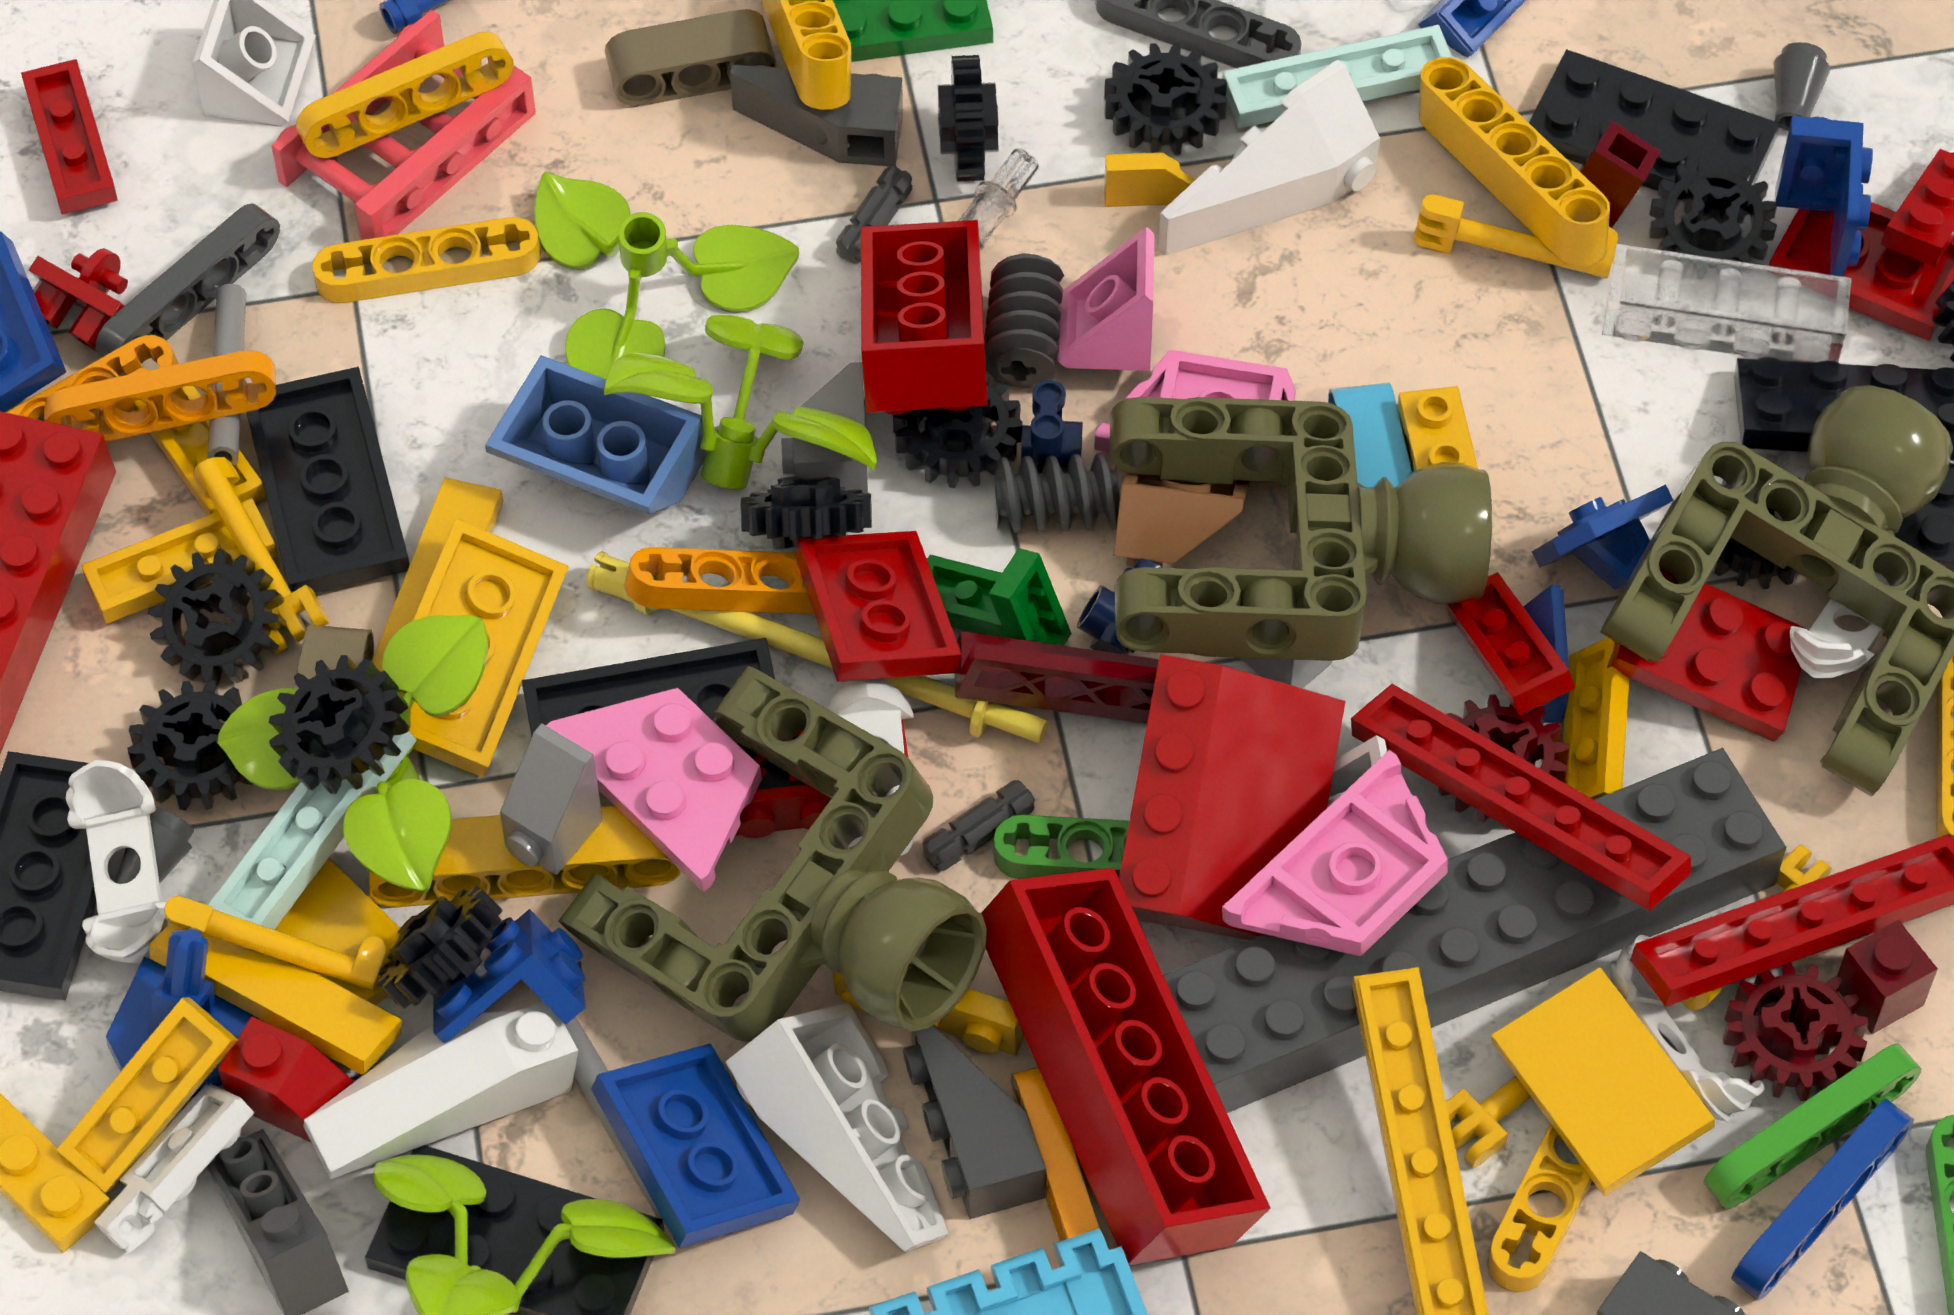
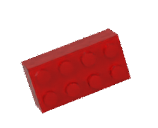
M978 220L861 227V354L866 413L884 412L899 415L911 410L944 408L950 411H962L972 406H988Z

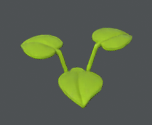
M544 172L537 188L534 206L536 230L542 248L552 260L571 269H585L593 265L601 253L607 257H614L620 250L621 263L628 271L629 283L624 317L611 309L604 308L589 311L577 318L572 324L565 342V354L569 366L606 379L612 364L625 355L647 353L665 357V340L662 329L653 322L634 319L637 312L641 277H648L658 273L665 266L667 256H671L690 276H702L701 290L707 301L718 308L731 312H748L766 304L777 293L799 257V248L775 233L749 226L722 225L711 228L696 238L693 245V254L697 264H694L678 248V241L676 239H666L665 226L657 216L647 212L630 214V207L626 199L619 192L605 184L589 180L565 178Z
M713 315L706 320L705 332L709 337L730 347L749 350L733 417L722 418L719 426L714 427L711 400L713 386L705 379L696 378L695 370L692 367L658 355L633 353L619 358L608 371L604 385L605 396L614 393L630 392L667 400L700 404L703 428L700 448L707 450L701 470V477L715 486L733 490L746 488L753 462L762 463L765 449L778 431L790 437L848 456L870 467L873 471L875 469L877 456L872 437L863 424L850 417L811 407H797L794 409L793 414L779 411L773 416V419L759 439L754 435L755 426L744 420L760 353L779 359L792 360L802 352L803 339L795 331L786 327L769 323L757 324L753 320L733 315Z
M474 615L423 617L401 627L389 640L383 653L382 670H385L399 686L397 691L405 693L402 697L408 703L409 708L399 715L409 725V732L411 707L415 701L425 713L432 716H445L456 711L473 695L483 675L488 655V635L482 619ZM274 689L249 699L230 715L218 734L219 746L228 755L238 772L250 783L269 790L290 789L301 782L297 777L293 778L280 765L278 761L281 757L273 750L269 743V740L279 734L269 723L270 716L282 714L286 710V707L277 699L279 693L294 695L298 689ZM412 746L387 781H380L377 784V794L361 796L349 805L344 817L343 834L352 854L376 876L398 887L427 893L431 887L436 866L449 840L452 814L449 803L443 793L432 784L419 779L417 770L407 756L412 751Z
M420 1154L392 1157L375 1164L373 1173L374 1185L388 1200L401 1207L420 1212L448 1210L455 1221V1257L441 1254L424 1255L414 1258L407 1266L406 1284L412 1303L419 1315H507L511 1312H518L521 1297L555 1247L566 1239H570L571 1244L576 1249L602 1257L627 1258L675 1254L676 1247L668 1235L639 1211L611 1200H577L564 1205L561 1219L565 1224H558L552 1229L514 1285L509 1279L497 1272L481 1269L477 1265L470 1267L468 1265L467 1209L464 1205L480 1204L485 1200L486 1196L484 1183L472 1170L447 1158Z

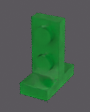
M1018 548L1002 573L931 554L927 558L952 627L978 634L1062 646L1065 645L1071 636V630L1040 553Z

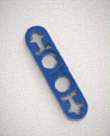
M1888 1099L1883 1100L1752 1245L1739 1262L1731 1280L1758 1301L1762 1300L1893 1154L1909 1132L1914 1119Z

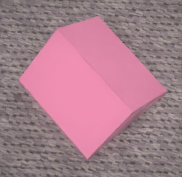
M1148 227L1142 229L1063 290L1062 302L1060 303L1062 309L1059 322L1058 362L1065 368L1150 371L1154 289V233Z

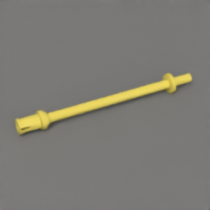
M602 551L595 556L594 560L600 564V567L591 564L586 581L588 589L598 590L634 603L635 610L646 615L659 610L644 607L634 602L627 595L624 586L629 567L628 562L609 556L608 553ZM669 609L752 640L766 638L768 646L832 668L824 641L819 637L749 612ZM927 676L884 678L906 696L970 718L969 733L977 738L985 733L989 725L1040 744L1048 729L1049 721L1005 704L955 697V686Z

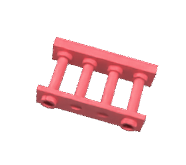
M431 9L415 24L406 26L395 41L335 92L444 47L440 15ZM514 66L511 76L505 83L491 91L474 97L473 99L475 100L458 115L450 116L441 111L418 121L435 133L419 149L411 151L388 134L364 144L363 146L396 168L379 184L369 185L333 158H318L310 154L297 132L296 125L289 126L279 135L277 141L271 145L278 181L288 187L306 170H310L355 202L361 240L397 235L536 114L531 77ZM459 67L454 69L457 77L463 75ZM377 98L369 104L365 114L372 115L387 101L391 102L392 98ZM353 112L347 115L351 123L357 120ZM329 124L321 127L322 134L330 130Z

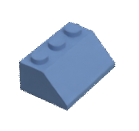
M540 355L485 444L486 452L647 514H652L679 503L705 459L706 450L700 448L703 437L701 415L639 393L624 392L605 396L604 385L606 379Z

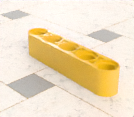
M761 0L801 101L811 108L820 110H831L845 105L851 98V43L833 0Z
M1440 57L1426 63L1420 74L1419 121L1423 127L1561 261L1576 267H1587L1602 260L1607 252L1610 202L1606 196L1466 63L1452 57Z
M616 806L601 807L602 822L557 875L538 864L535 866L525 865L508 851L505 846L500 815L452 819L449 840L436 866L431 887L427 893L398 887L368 870L369 896L375 903L382 906L411 907L431 905L441 896H445L449 901H452L461 889L465 888L468 891L474 885H477L480 889L482 888L495 900L578 893L593 874H601L607 881L619 889H625L626 886L630 888L658 886L677 879L681 874V870Z

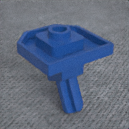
M1666 484L1627 503L1622 499L1606 507L1602 497L1596 498L1570 511L1569 515L1573 523L1557 532V537L1533 550L1532 554L1539 568L1573 554L1610 587L1616 590L1626 585L1650 542L1640 520L1674 500Z
M189 928L186 931L175 930L170 935L166 967L149 958H143L106 1034L107 1046L120 1072L181 998L190 997L236 1038L239 1037L250 1018L255 1017L215 995L214 984L204 980L208 941L202 937L200 930L196 928ZM224 1058L190 1098L195 1097L206 1084H213L217 1087L222 1086L218 1068Z

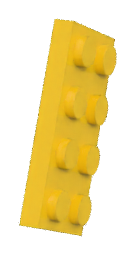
M455 518L412 621L430 616H477L483 620L487 630L488 655L483 675L476 690L467 702L456 711L445 716H432L425 713L416 701L411 707L410 733L417 740L413 745L414 750L479 777H484L522 685L521 680H524L568 570V565Z

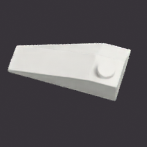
M1337 59L1295 87L1280 101L1286 111L1263 132L1256 126H1253L1240 138L1243 145L1237 150L1230 163L1224 168L1219 165H1211L1160 212L1158 249L1161 252L1169 255L1332 204L1352 190L1359 191L1372 181L1377 172L1380 136L1343 63Z
M517 983L446 1043H442L433 1033V1024H431L304 1120V1128L331 1180L571 1092L578 1049L566 1026L531 989Z
M849 1002L778 1019L725 1061L737 1081L740 1095L753 1107L757 1116L904 1252L940 1241L949 1234L924 1166L907 1154L900 1136L903 1131L909 1128L904 1113L900 1108L892 1107L890 1109L880 1083L889 1076L883 1058Z

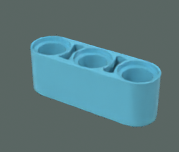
M1388 382L1329 389L1328 403L1342 408L1352 421L1357 482L1364 487H1374L1382 477H1386L1395 488L1404 478L1412 473L1392 385Z

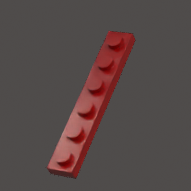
M1394 684L1389 685L1351 717L1352 736L1363 743L1376 735L1385 739L1387 751L1390 750L1396 754L1402 766L1648 911H1651L1691 874V856Z
M1950 834L1635 943L1630 961L1664 1006L1667 1007L1872 934L1897 920H1900L1902 923L1953 905L1954 839Z

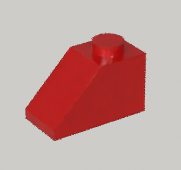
M251 1017L237 1038L238 1041L230 1049L218 1068L225 1091L240 1097L255 1112L252 1116L311 1142L304 1128V1120L355 1081L308 1041L255 1017Z

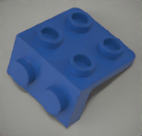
M1792 116L1775 187V202L1777 207L1833 212L1830 282L1842 284L1847 265L1857 266L1861 248V231L1858 230L1866 231L1868 227L1871 195L1863 194V184L1861 183L1869 182L1873 149L1863 147L1864 123L1830 120L1824 117Z
M530 909L515 921L511 917L502 920L499 925L490 931L493 937L482 951L480 956L482 962L468 978H462L449 987L442 996H433V1033L442 1043L448 1042L520 980H523L566 1025L585 1009L583 988L585 976L579 961L583 958L580 948L561 928H557L552 932Z

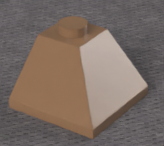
M1127 473L1121 487L1113 556L1126 557V564L1130 567H1134L1137 559L1150 560L1163 567V562L1176 563L1243 511L1249 489V481L1233 480V484L1194 483L1184 480H1162L1160 475Z

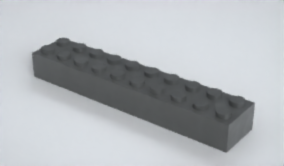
M1720 748L1595 799L1598 803L1691 856V874L1651 911L1646 910L1514 832L1448 859L1447 874L1362 956L1263 934L1163 976L1226 1112L1229 1113L1366 1056L1352 988L1354 976L1419 967L1430 1026L1433 1028L1621 950L1625 946H1630L1641 934L1652 937L1774 886L1787 847L1724 748Z

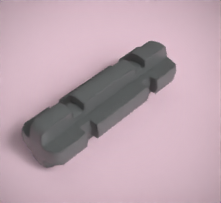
M889 166L883 171L876 181L879 186L871 188L851 217L850 221L852 224L846 225L836 239V252L842 259H848L854 264L861 262V227L883 226L890 223L899 210L896 205H901L912 191V176L910 173L901 171L896 166Z
M1020 780L1009 782L996 791L998 798L994 799L988 796L949 822L950 830L947 831L944 828H940L925 838L922 843L925 857L936 870H947L962 860L959 855L961 852L969 855L993 839L996 828L1004 820L1012 816L1029 815L1035 808V799L1030 790Z

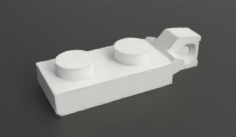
M206 1084L120 1178V1181L125 1186L124 1190L94 1223L119 1248L128 1253L134 1251L155 1233V1222L163 1217V1212H166L173 1203L182 1200L191 1192L196 1184L197 1176L221 1150L229 1148L235 1143L241 1133V1127L255 1112L240 1097L213 1084Z

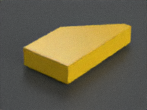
M1164 153L1108 154L1105 156V207L1169 205L1197 178L1194 179L1181 171L1179 162Z

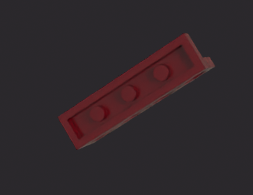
M961 631L957 639L962 654L959 671L955 673V697L1145 724L1148 722L1159 659Z

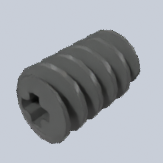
M1022 253L1003 259L991 271V289L989 290V308L987 309V327L985 329L986 371L996 380L1009 386L1034 388L1036 384L1043 380H1053L1055 378L1056 364L1054 361L1057 359L1058 352L1056 341L1059 339L1060 331L1057 323L1061 318L1062 308L1059 304L1062 302L1063 288L1060 282L1064 274L1060 266L1051 259L1036 254Z
M1096 453L1090 471H1086L1081 456L1079 454H1072L1066 472H1062L1055 455H1048L1042 472L1038 473L1033 459L1030 456H1024L1018 473L1014 474L1006 457H999L995 467L997 531L1002 517H1008L1014 533H1021L1026 517L1032 516L1039 533L1045 532L1051 515L1057 516L1063 532L1070 531L1075 514H1081L1087 531L1094 530L1099 513H1105L1111 530L1117 529L1119 512L1117 467L1115 466L1114 470H1111L1103 453Z

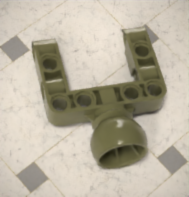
M1867 385L1846 389L1838 394L1836 399L1822 410L1810 436L1808 448L1810 472L1805 475L1803 481L1744 445L1736 442H1720L1713 445L1685 478L1673 499L1674 501L1669 506L1606 618L1600 633L1646 661L1653 660L1657 663L1675 637L1730 537L1782 569L1787 565L1828 589L1827 596L1884 630L1882 635L1887 638L1879 655L1861 673L1832 729L1837 735L1827 753L1820 760L1823 768L1867 795L1873 796L1883 785L1895 766L1954 654V572L1894 535L1899 531L1904 518L1924 508L1938 494L1949 470L1950 457L1953 450L1949 432L1937 416L1917 401L1894 390ZM1713 475L1726 481L1730 489L1721 486ZM1767 507L1780 514L1783 521L1773 517ZM1660 569L1670 572L1678 584L1665 579ZM1874 572H1877L1881 574L1884 578H1886L1887 582L1889 583V586L1883 584L1879 579H1877ZM1928 604L1939 610L1943 618L1936 616L1930 610ZM1876 699L1888 705L1892 715L1885 713L1879 707Z
M1135 397L1127 398L1117 403L1111 410L1109 416L1110 454L1112 462L1118 469L1131 474L1160 475L1162 480H1184L1194 483L1233 484V480L1281 482V486H1287L1290 533H1296L1297 535L1293 570L1142 567L1124 572L1117 579L1114 586L1117 639L1130 650L1157 653H1185L1207 657L1320 661L1343 660L1353 655L1359 647L1367 598L1366 577L1370 574L1378 585H1382L1392 575L1411 594L1436 604H1459L1473 599H1480L1484 595L1488 579L1492 539L1491 486L1488 473L1485 470H1479L1462 463L1440 462L1422 467L1410 473L1395 488L1386 477H1382L1374 487H1364L1357 482L1351 418L1342 408L1325 402L1210 397L1187 399Z
M747 666L713 712L716 716L713 722L737 743L831 798L797 845L800 852L773 889L769 890L766 888L725 945L718 943L716 947L700 939L676 915L628 886L622 891L607 881L601 874H593L558 922L593 950L731 1038L742 1042L752 1041L775 1021L782 1019L823 963L829 969L842 974L853 999L862 1010L891 1026L905 1028L912 1032L930 1028L950 1013L964 997L974 980L985 952L987 928L982 914L972 906L966 897L939 881L925 878L897 880L895 875L889 873V870L927 820L933 808V794L929 784L909 758L900 750L765 673ZM803 731V733L798 738L792 740L794 736H796L799 732ZM900 785L893 794L885 797L893 787ZM862 836L855 846L847 849L851 842ZM652 935L645 945L640 946L648 936ZM786 940L780 950L771 954L773 948L778 943ZM747 993L746 998L740 1004L732 1007L736 999L742 994Z

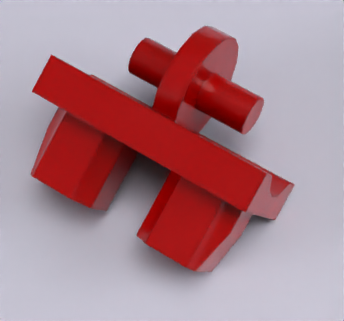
M105 248L97 250L89 258L81 253L77 254L72 260L71 268L80 273L79 278L37 256L28 271L39 280L33 292L46 323L58 329L73 304L78 305L83 310L68 333L87 347L96 351V340L102 327L124 307L120 301L107 295L109 290L120 295L126 290L128 280L119 275L121 268L119 256Z

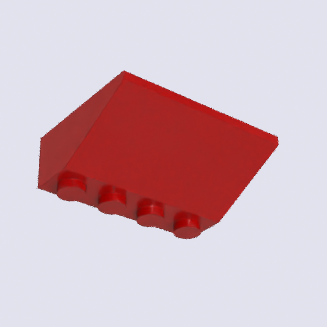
M1160 654L1119 875L1120 883L1138 920L1246 940L1263 935L1262 933L1229 926L1223 921L1222 906L1327 809L1346 701L1227 666Z

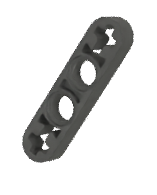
M1096 0L1095 3L1098 14L1110 23L1171 45L1174 43L1180 44V48L1190 52L1199 50L1202 52L1201 56L1234 68L1296 56L1301 53V39L1293 28L1219 0H1148L1146 10L1143 9L1146 7L1147 0ZM1175 7L1183 10L1187 16L1180 21L1170 22L1160 18L1157 13L1164 8ZM1224 25L1235 29L1238 35L1230 40H1219L1212 37L1209 31L1216 26ZM1249 37H1252V38H1251V42H1250V47H1247V45H1248V38H1249ZM1275 48L1282 49L1277 51L1275 55L1268 54L1272 53Z
M253 203L238 209L104 324L96 340V351L98 354L104 357L133 339L144 335H156L167 341L216 299L217 290L221 286L233 284L266 256L278 239L280 233L278 220Z

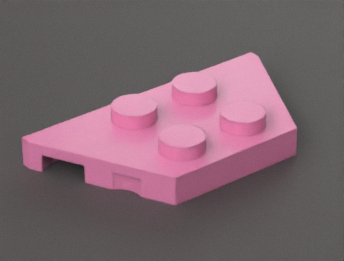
M1169 350L1154 366L1151 377L1139 383L1125 399L1135 397L1176 399L1210 397L1295 401L1296 390L1287 368ZM1102 422L1096 429L1094 450L1110 452V423Z
M679 688L557 719L546 725L594 754L598 790L698 888L705 892L712 886L716 877L714 868L726 843L732 844L741 825L740 814L744 807L751 803L762 780L760 765Z
M1388 750L1222 906L1223 921L1232 927L1357 956H1362L1448 872V859L1437 836L1431 833L1426 825V814L1417 796L1411 795L1401 774V763L1397 755Z

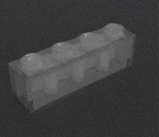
M1616 244L1609 278L1602 335L1621 337L1624 340L1633 342L1648 341L1675 345L1687 350L1702 349L1736 354L1748 359L1773 357L1781 361L1817 363L1829 360L1838 362L1846 336L1852 278Z

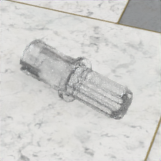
M1014 149L991 181H982L977 185L975 190L976 197L965 213L958 219V221L978 220L980 250L984 248L1000 222L1004 218L1014 215L1017 209L1015 199L1039 168L1037 159L1029 155L1024 149Z

